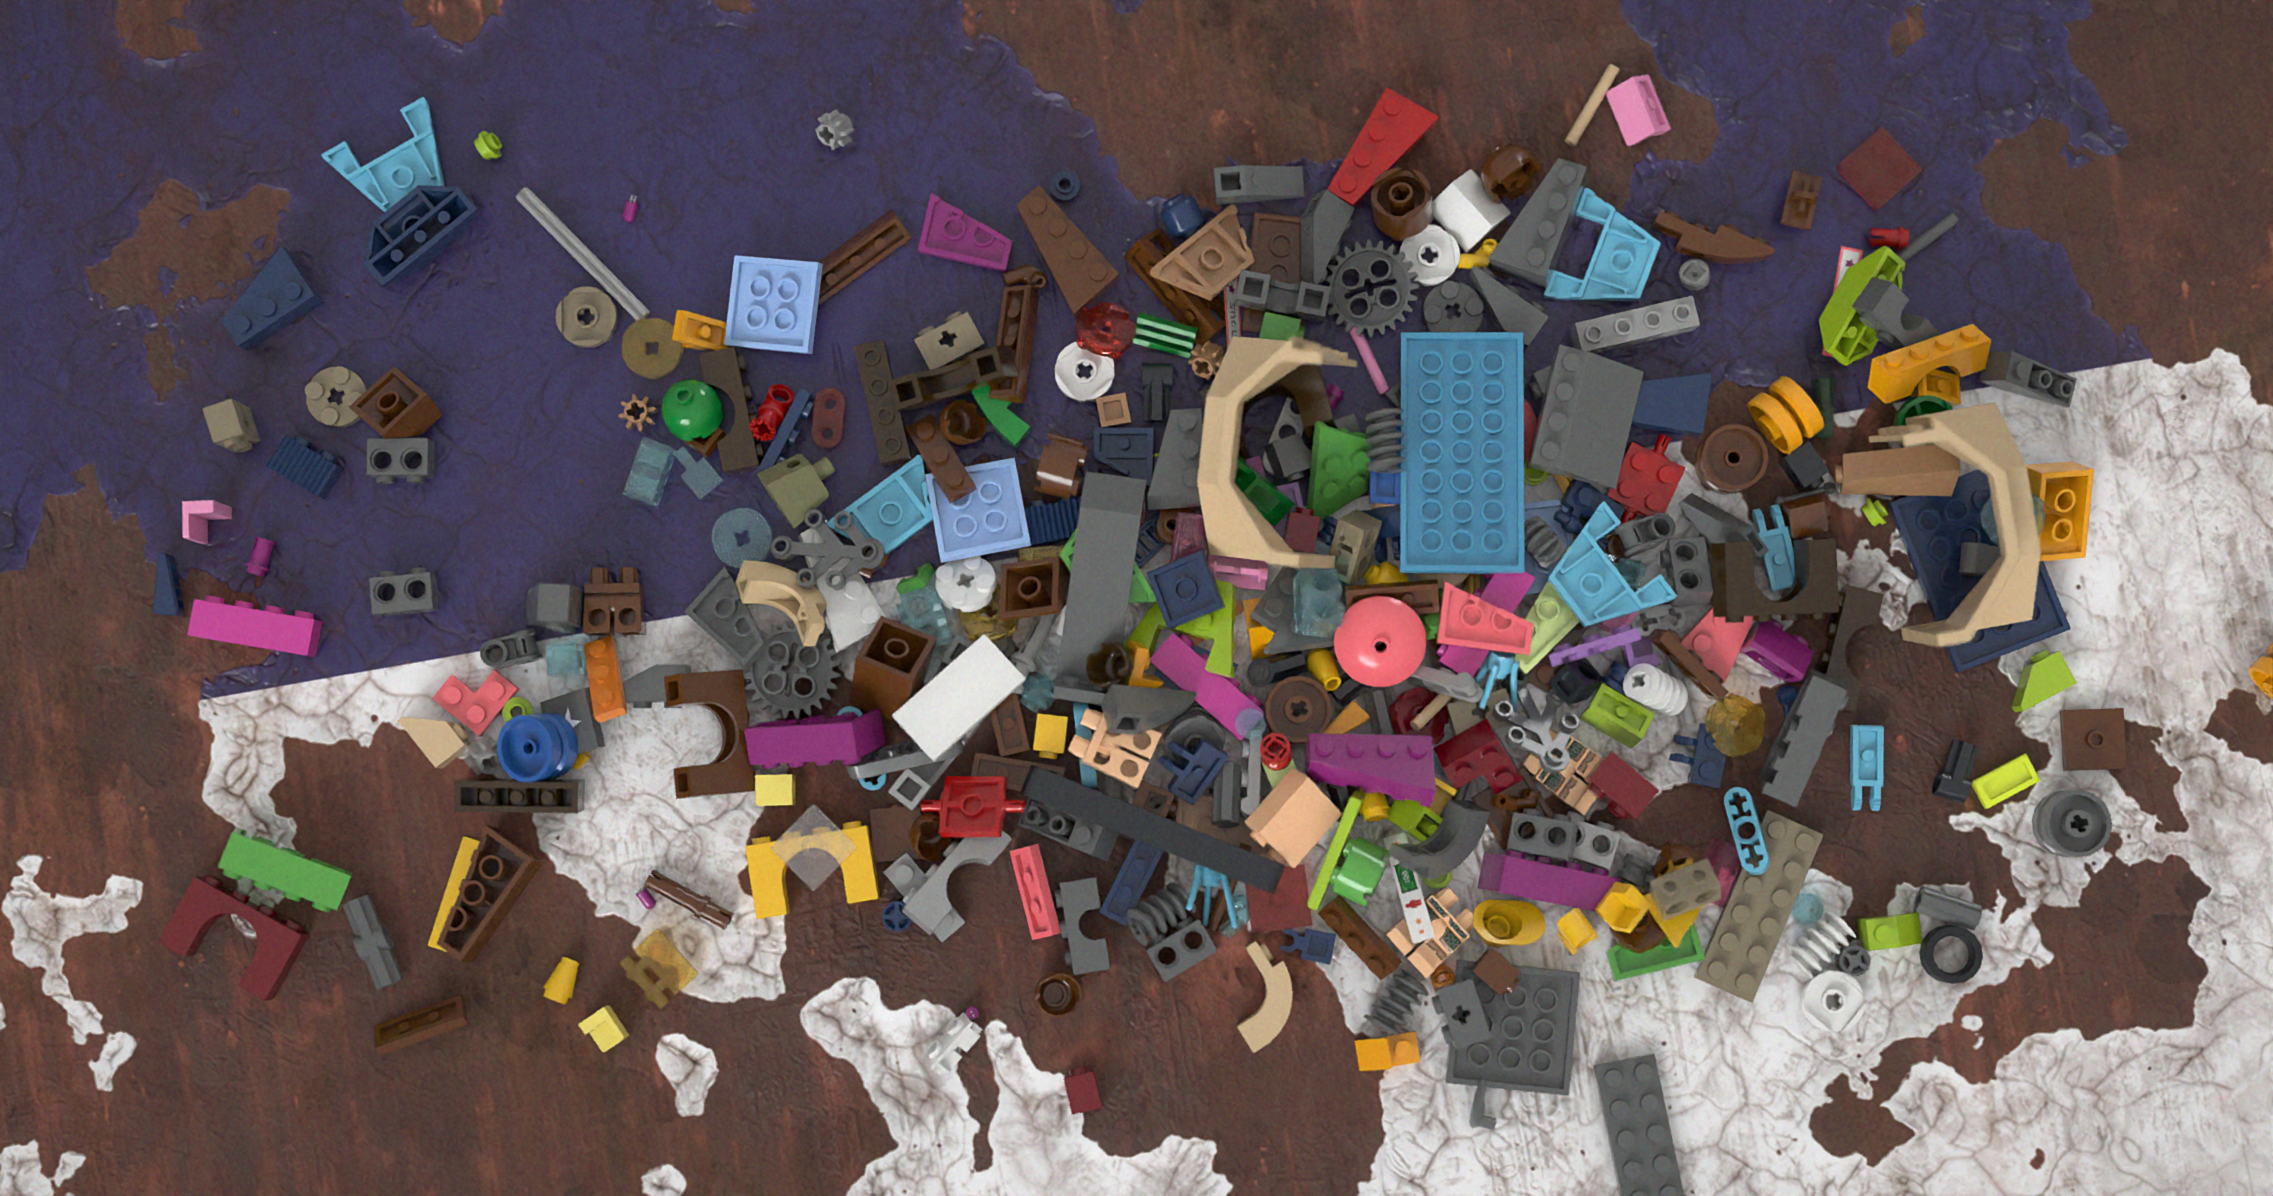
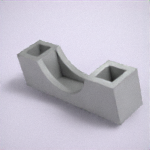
M988 715L961 738L963 747ZM956 757L905 769L888 792L909 809L915 811L921 804V800L928 795Z
M1002 830L1001 838L965 837L959 844L953 841L943 853L946 857L945 861L939 867L933 864L922 877L926 880L925 884L919 890L913 887L902 900L906 903L902 912L926 933L931 935L952 910L946 891L950 874L958 867L969 863H980L990 866L1008 846L1012 838Z

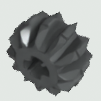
M1533 516L1524 522V550L1541 567L1547 568L1551 564L1556 563L1566 552L1565 545L1557 534L1538 516Z

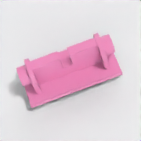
M1208 554V561L1215 579L1233 583L1236 588L1265 591L1268 576L1267 561Z

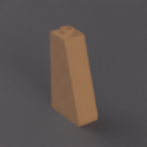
M1936 444L1848 453L1842 455L1840 465H1835L1834 480L1835 483H1840V494L1952 496L1960 473V458Z

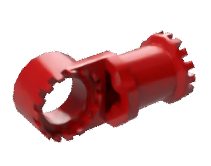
M774 384L769 388L766 398L758 410V417L754 418L749 424L753 437L757 436L756 439L759 440L760 438L761 441L773 439L776 434L777 425L782 424L794 401L795 395L791 388L783 384ZM773 396H780L779 398L783 397L784 400L787 402L777 401L776 399H774Z

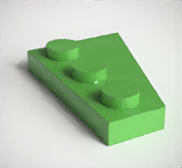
M1695 923L1689 927L1682 938V943L1676 949L1666 937L1660 945L1646 950L1644 953H1635L1630 949L1622 947L1620 944L1606 952L1614 982L1705 959Z

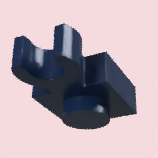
M1305 928L1303 937L1299 936L1293 929H1283V933L1293 936L1294 942L1290 946L1280 945L1281 950L1293 952L1296 949H1300V959L1331 964L1336 934Z

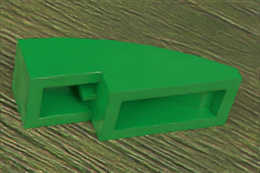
M990 386L971 391L979 408L990 424L1006 441L1017 449L1030 433L1031 427L1010 411L1014 402L991 399L989 397Z
M1238 455L1235 485L1270 524L1276 526L1295 505L1294 502Z

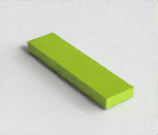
M1354 791L1349 798L1306 904L1308 905L1307 907L1315 911L1319 909L1330 885V878L1339 863L1366 797V794L1360 791Z

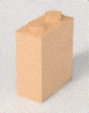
M1292 768L1244 823L1253 831L1249 836L1261 847L1266 845L1270 849L1267 854L1271 859L1280 864L1285 862L1292 868H1295L1342 813L1309 777Z

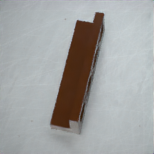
M1159 227L1139 239L1124 255V258L1179 323L1198 328L1195 342L1203 346L1207 340L1210 341L1220 330L1226 327L1225 305L1217 295L1209 301L1154 278L1149 274L1152 267L1176 249V246ZM1156 239L1162 246L1163 251L1157 250L1151 241ZM1211 310L1216 311L1223 320L1218 322L1211 314Z

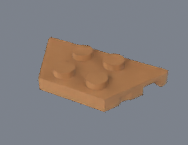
M1232 203L1152 267L1149 274L1154 278L1209 301L1240 277L1241 269L1248 270L1255 262L1251 249L1246 244L1247 237L1244 229L1240 228L1236 216V206Z

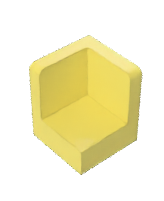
M755 775L756 805H796V775Z
M610 1005L601 1008L578 1024L585 1035L590 1033L602 1052L608 1051L629 1036Z

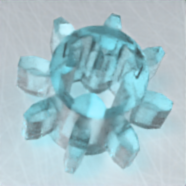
M1037 673L1036 677L1032 675L1027 676L1023 684L1024 690L1022 694H1019L1022 696L1019 702L1037 713L1039 708L1042 710L1048 709L1055 700L1053 698L1054 690L1052 689L1055 683L1041 673Z

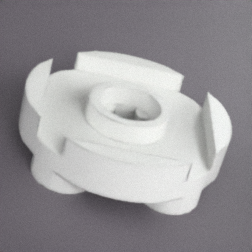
M1428 225L1419 234L1407 237L1400 247L1399 253L1404 252L1406 254L1402 263L1412 261L1414 265L1408 272H1417L1418 277L1411 281L1412 283H1418L1422 286L1439 285L1453 275L1459 263L1460 250L1456 239L1437 225ZM1426 248H1430L1432 253H1437L1433 263H1427V260L1421 258Z
M1077 341L1066 346L1058 355L1055 366L1056 382L1060 390L1069 398L1081 403L1094 401L1096 398L1105 395L1111 388L1115 377L1114 362L1110 353L1100 344ZM1083 364L1085 367L1092 366L1090 378H1079L1077 376L1080 372L1079 365Z
M980 555L948 561L936 570L937 578L935 585L938 597L943 605L951 610L952 607L961 609V612L979 610L993 598L992 593L997 588V579L993 567L989 562L982 559ZM964 580H972L971 586L968 588L964 585L959 586V584Z
M1825 970L1815 974L1805 984L1802 997L1800 998V1005L1806 1018L1815 1027L1830 1032L1844 1031L1852 1028L1863 1015L1862 987L1849 974ZM1837 993L1839 995L1837 999L1840 1004L1839 1007L1832 1006L1828 1008L1826 1006L1828 1002L1826 1000L1827 995L1833 996Z

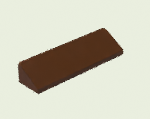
M892 210L886 212L819 261V263L823 264L818 306L912 238Z
M1032 285L1005 286L1003 288L996 346L1011 347L1018 377L990 385L989 397L991 399L1014 403H1025L1039 302V293Z

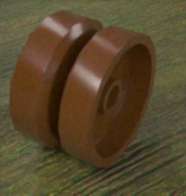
M1741 424L1724 425L1707 435L1697 446L1694 456L1695 472L1700 482L1709 490L1722 495L1737 494L1756 484L1765 474L1769 461L1768 449L1761 435L1751 427ZM1728 455H1730L1731 460L1735 461V464L1728 460Z
M1305 676L1288 677L1278 682L1267 694L1263 706V711L1265 712L1264 721L1271 733L1284 735L1290 744L1306 743L1309 733L1322 734L1328 727L1332 716L1331 699L1326 689L1316 680ZM1294 705L1302 707L1303 712L1299 716L1292 714L1294 710H1291Z

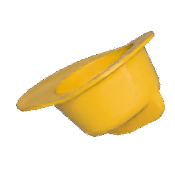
M1485 900L1477 905L1472 917L1476 935H1479L1488 946L1494 948H1504L1508 945L1532 944L1543 935L1546 925L1544 915L1538 907L1529 902L1519 900Z

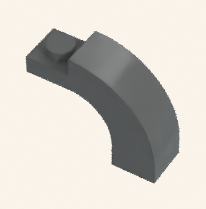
M1449 799L1443 819L1432 836L1418 844L1392 843L1388 855L1398 860L1399 866L1413 870L1426 879L1443 876L1457 868L1474 850L1485 830L1490 811L1470 800Z

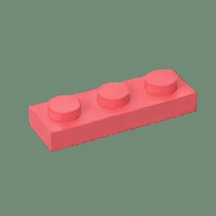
M1034 844L1009 851L1032 940L1061 933L1039 845Z

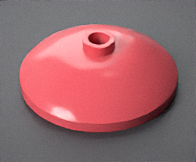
M1388 596L1364 598L1350 606L1338 621L1334 634L1335 654L1343 670L1354 680L1372 687L1392 686L1410 677L1421 664L1426 650L1425 629L1418 614L1403 601ZM1379 641H1383L1387 645L1382 651L1375 648V644Z

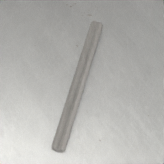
M523 188L516 195V199L637 322L643 321L649 315V310L529 188Z

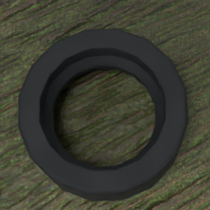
M1954 925L1938 926L1928 932L1922 940L1923 943H1921L1919 950L1921 965L1926 973L1937 981L1949 984L1964 983L1973 978L1981 968L1983 959L1982 946L1977 937L1966 928ZM1949 936L1962 940L1967 946L1969 953L1966 965L1961 970L1952 973L1940 969L1935 963L1933 956L1934 947L1938 941Z

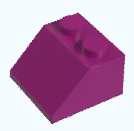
M1773 618L1772 621L1755 622L1748 632L1740 652L1786 683L1802 680L1814 654V651L1808 648L1809 642L1796 634L1790 636L1782 630L1784 626Z

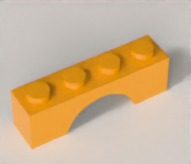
M1970 324L1872 358L1867 388L1887 404L1910 396L1919 381L1938 367L1948 366L1960 377L1984 370L1987 365L1991 339L1975 325Z

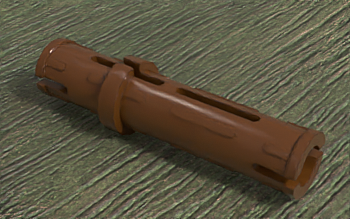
M656 870L651 872V875L648 876L644 887L691 911L697 919L702 917L722 930H726L727 925L730 924L734 916L733 912L713 903L709 896L705 895L703 897Z

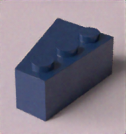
M281 246L222 319V322L236 344L249 352L324 303L294 255Z

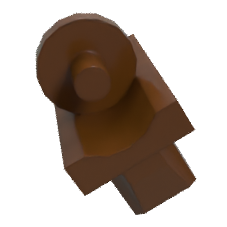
M1794 170L1791 172L1779 224L1807 231L1811 229L1822 177L1806 175Z

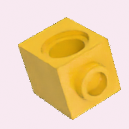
M1037 714L1033 750L1039 751V757L1057 759L1058 754H1064L1068 717Z

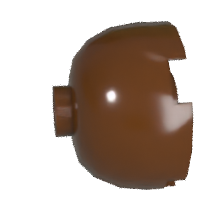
M1520 145L1498 146L1487 154V159L1481 170V180L1486 193L1492 201L1501 204L1502 199L1505 197H1509L1512 201L1525 193L1535 183L1532 177L1536 171L1542 172V164L1525 147Z

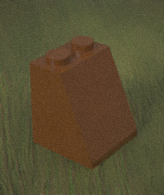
M880 616L856 656L849 703L867 711L880 709L882 717L896 722L892 715L923 687L937 638Z

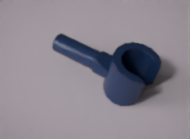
M1791 685L1780 688L1776 693L1777 699L1784 711V720L1791 708L1790 703L1797 696L1795 687Z

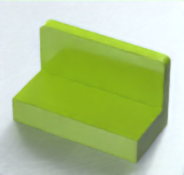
M1602 683L1598 687L1589 706L1582 712L1579 718L1632 749L1643 739L1655 714Z

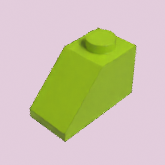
M2047 649L2042 650L2030 657L2031 663L2023 666L2012 704L2014 712L2025 711L2077 683L2060 651L2049 653Z
M1405 799V801L1395 800L1388 810V817L1386 818L1388 821L1419 842L1427 840L1434 834L1442 821L1441 817L1426 806L1419 805L1420 803L1409 799Z
M1918 912L1856 919L1860 946L1866 951L1899 948L1923 943Z

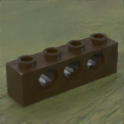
M881 339L853 346L880 462L884 468L907 463L913 458L902 411L896 410L889 381L893 380L894 377L886 344Z
M461 778L455 781L454 812L579 813L584 810L585 779H550L535 782H519L515 779Z

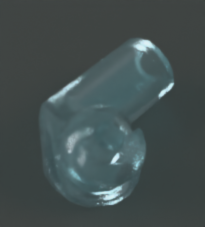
M1243 894L1232 896L1238 924L1237 928L1232 927L1230 919L1219 928L1220 932L1228 940L1242 929L1250 919L1249 900Z

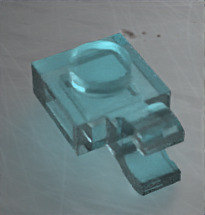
M684 447L674 453L676 458L687 469L680 477L699 500H702L724 482L704 457L696 462Z

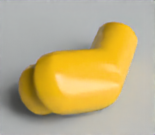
M1487 239L1475 254L1460 253L1457 267L1472 269L1475 265L1479 269L1481 266L1487 268L1490 265L1488 258L1497 247L1498 242L1494 239Z

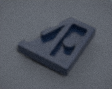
M1094 428L1093 458L1130 478L1146 480V486L1150 487L1155 465V429Z

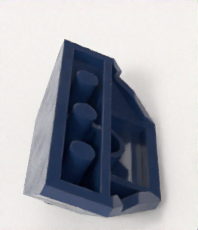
M418 185L371 223L364 265L383 287L417 273L460 238L478 210L458 186Z

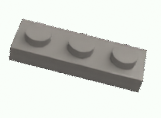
M908 852L883 872L904 898L913 887L919 890L926 882L922 878L925 872ZM952 906L950 913L933 932L943 942L966 921Z

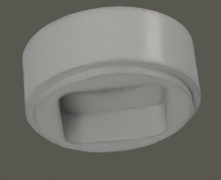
M1700 259L1686 261L1679 270L1680 281L1688 290H1700L1710 281L1709 267Z

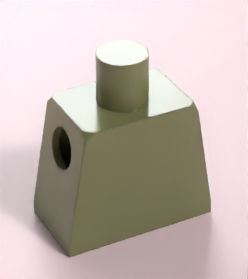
M797 454L759 472L757 476L783 517L795 528L805 519L808 511L816 509L828 498L829 492L822 483V480L834 473L835 469L826 456L811 465L802 454Z

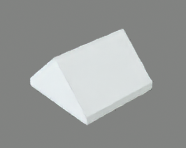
M1471 169L1454 180L1432 202L1433 218L1449 235L1456 239L1458 245L1466 253L1511 214L1502 202L1497 204L1492 201L1486 193L1481 179Z

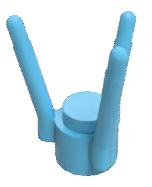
M1490 650L1487 654L1486 660L1475 678V683L1480 685L1486 672L1488 671L1490 674L1479 704L1480 708L1483 709L1485 707L1495 679L1506 678V675L1510 673V704L1513 706V711L1517 713V671L1520 662L1514 660V653Z
M1195 865V876L1186 909L1192 910L1201 880V885L1205 886L1202 924L1207 926L1210 915L1212 887L1219 886L1222 880L1231 925L1233 928H1237L1236 912L1228 876L1201 865Z

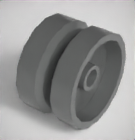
M2083 790L2053 792L2044 797L2035 807L2032 817L2033 834L2039 845L2051 854L2060 857L2090 856L2100 851L2109 840L2112 830L2111 814L2105 803L2093 793Z

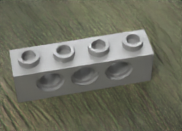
M1688 296L1578 322L1570 328L1574 348L1597 354L1695 330L1700 323L1693 296Z

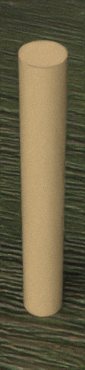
M1612 64L1608 65L1566 137L1565 142L1567 144L1576 146L1618 74V67Z
M1439 693L1410 722L1412 729L1420 731L1453 697Z

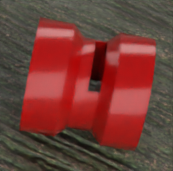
M1271 733L1262 739L1260 753L1264 765L1273 771H1280L1288 767L1292 760L1289 740L1280 733Z

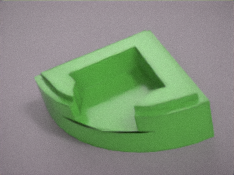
M930 563L916 569L918 573L914 577L907 580L903 578L897 584L896 589L901 596L926 586L935 572Z

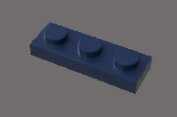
M801 388L799 389L758 468L760 471L787 459L784 455L789 445L794 447L801 434V430L798 428L802 420H808L814 410L815 404L812 403L814 397L811 393Z
M1135 840L1099 913L1126 926L1128 923L1127 911L1130 908L1136 907L1163 850Z

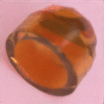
M1441 964L1430 975V980L1433 987L1437 988L1456 982V976L1449 966ZM1444 974L1446 980L1440 981L1439 976Z

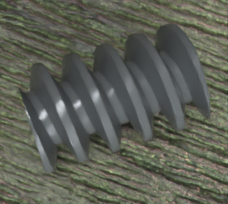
M1378 409L1365 416V420L1372 423V425L1366 427L1365 432L1373 436L1366 440V445L1374 448L1367 451L1366 457L1375 460L1367 464L1369 471L1380 474H1396L1406 471L1397 467V464L1406 461L1405 457L1397 455L1398 451L1405 449V445L1396 443L1397 439L1405 436V433L1396 431V427L1403 425L1404 421L1395 419V415L1404 412L1403 409Z
M1170 882L1166 889L1158 890L1156 896L1150 895L1146 902H1140L1137 908H1130L1127 911L1129 927L1139 943L1147 945L1146 934L1155 940L1158 937L1155 928H1158L1162 933L1167 932L1166 921L1171 926H1176L1175 915L1181 920L1187 918L1184 909H1186L1189 894L1180 885ZM1194 903L1192 910L1189 911L1192 914L1196 912V906Z
M1403 969L1401 970L1405 975L1404 977L1393 976L1397 987L1386 985L1385 987L1390 996L1381 994L1378 996L1382 1007L1374 1004L1371 1005L1375 1016L1367 1014L1363 1016L1386 1035L1388 1033L1399 1035L1400 1032L1395 1024H1407L1403 1013L1411 1016L1414 1015L1410 1004L1418 1006L1422 1004L1417 996L1418 993L1425 996L1429 995L1426 987Z

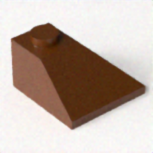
M394 366L349 406L356 415L384 439L422 435L444 415L427 393Z
M1059 556L1001 564L999 611L1001 621L1061 612L1067 604L1071 573Z

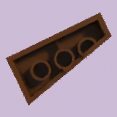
M1038 185L1016 204L1017 212L1075 320L1119 281V273Z
M484 825L481 832L482 838L477 850L475 849L470 860L472 863L465 879L460 884L458 889L460 891L455 905L450 909L437 945L461 962H474L543 864V861L498 828Z

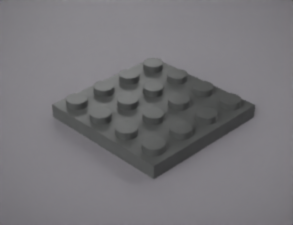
M1457 959L1455 982L1468 977L1472 978L1491 1039L1457 1050L1450 1043L1448 1045L1445 1082L1478 1086L1480 1079L1484 1078L1485 1087L1569 1096L1580 972L1513 965L1521 972L1517 977L1520 982L1510 994L1504 992L1500 996L1469 970L1476 961ZM1459 1006L1456 1007V1013L1452 1015V1018L1463 1022V1015L1467 1014V1010H1462Z

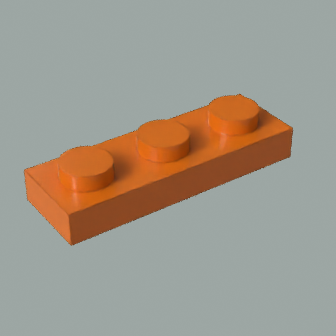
M611 634L583 644L594 718L598 723L627 714L615 638Z

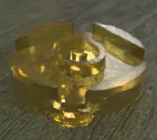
M658 318L640 319L630 325L622 339V356L626 365L637 375L653 380L670 374L680 363L684 352L682 343L672 340L674 327L667 321ZM648 341L653 344L656 341L659 342V352L656 355L650 354L648 356L645 354L647 351L645 344Z
M997 584V588L992 593L993 598L983 608L973 612H961V609H958V616L963 630L975 642L983 634L991 642H996L1005 637L1012 636L1016 631L1019 619L1001 621L999 618L1000 584ZM987 607H992L993 611H997L991 618L981 615L986 612Z
M1727 695L1722 701L1715 702L1708 709L1705 720L1707 733H1712L1715 739L1713 744L1722 753L1733 757L1742 756L1759 748L1764 737L1765 728L1763 721L1765 720V714L1762 708L1755 706L1749 699L1740 695ZM1733 720H1736L1739 724L1740 730L1737 732L1734 731L1735 727L1731 724Z

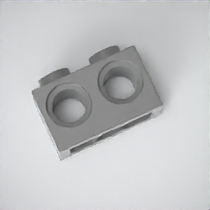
M1568 811L1567 816L1572 817L1571 822L1579 826L1573 858L1604 869H1611L1621 834L1613 832L1615 828L1613 825L1597 821L1595 826L1584 822L1585 816ZM1557 829L1553 832L1551 841L1554 845H1560L1565 841L1563 836L1564 829ZM1598 835L1603 836L1607 842L1606 849L1601 853L1596 852L1592 844L1594 838Z

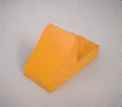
M677 310L672 340L681 342L685 348L711 352L726 349L728 346L724 345L727 322L685 310Z
M1934 369L1919 381L1911 394L1912 398L1931 395L1945 400L1952 407L1961 405L1959 375Z
M1262 597L1242 600L1252 661L1278 654H1265L1263 652L1275 633L1250 617Z
M1129 640L1127 648L1130 650L1134 660V670L1124 685L1148 688L1160 687L1164 682L1159 677L1143 673L1144 670H1147L1150 663L1149 649L1141 642Z
M1416 1031L1399 1033V1035L1391 1034L1354 1040L1359 1071L1392 1069L1393 1066L1421 1062Z

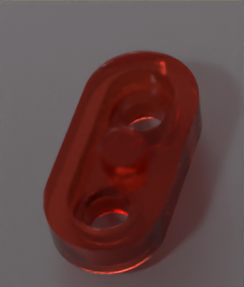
M835 388L821 390L816 395L814 401L812 438L819 447L824 449L835 448L843 438L846 401L842 393ZM833 399L836 401L835 408L827 409L825 407L826 402ZM826 429H831L833 431L832 438L824 439L823 432Z

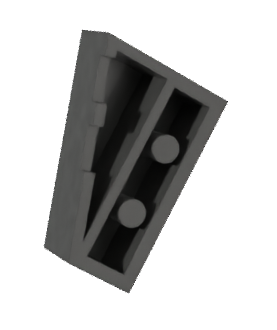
M1201 408L1170 411L1147 496V510L1201 507L1197 485L1203 434Z
M539 583L527 590L525 626L546 627L547 629H552V631H558V633L575 634L576 628H583L584 591L567 584Z

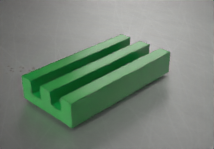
M1140 312L1132 343L1190 359L1198 328ZM1143 324H1144V325H1148V326H1152V327H1155V328H1159V329H1162V330L1158 331V330H1155V329L1147 328V327H1144ZM1171 332L1188 336L1189 339L1173 335Z

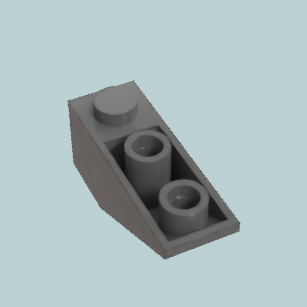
M1240 165L1219 167L1213 170L1215 205L1305 197L1302 167Z
M1326 189L1312 195L1300 219L1301 281L1317 285L1324 281L1327 275L1326 267L1329 261L1337 254L1340 248L1338 242L1342 234L1349 229L1352 223V218L1350 217L1355 209Z
M1474 265L1468 275L1498 332H1523V351H1525L1548 319V316L1544 314L1545 309L1534 301L1528 303L1519 297L1520 292L1509 284L1502 285L1496 281L1495 274L1487 268L1481 266L1479 269Z
M2013 351L1989 352L1986 369L1981 371L1979 381L2000 390L2063 407H2070L2077 380L2072 376Z
M1689 494L1678 503L1681 506L1683 516L1689 522H1692L1699 531V537H1705L1706 546L1711 548V543L1753 542L1754 562L1769 551L1751 525L1695 494Z
M654 665L625 680L623 687L626 703H633V708H652V703H664V708H682V706L667 707L664 677L679 673H691V666Z
M1112 684L1101 703L1108 733L1138 735L1187 714L1197 694L1191 691Z
M1028 797L1024 808L1025 812L1021 814L1017 825L1102 860H1109L1119 835L1118 832Z

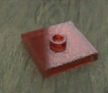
M1304 864L1297 865L1295 868L1291 866L1285 867L1275 894L1245 883L1251 933L1312 925L1311 911L1307 907L1308 905H1306L1309 896Z

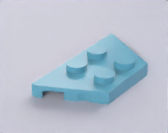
M917 455L843 510L854 518V524L866 539L875 538L883 544L886 555L933 521L923 460L920 455ZM834 517L826 523L832 531L851 539L846 531H841L835 526ZM843 517L840 520L841 526L847 524L848 517Z

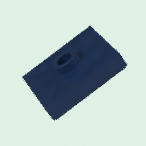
M1204 550L1146 572L1165 624L1169 630L1226 607Z

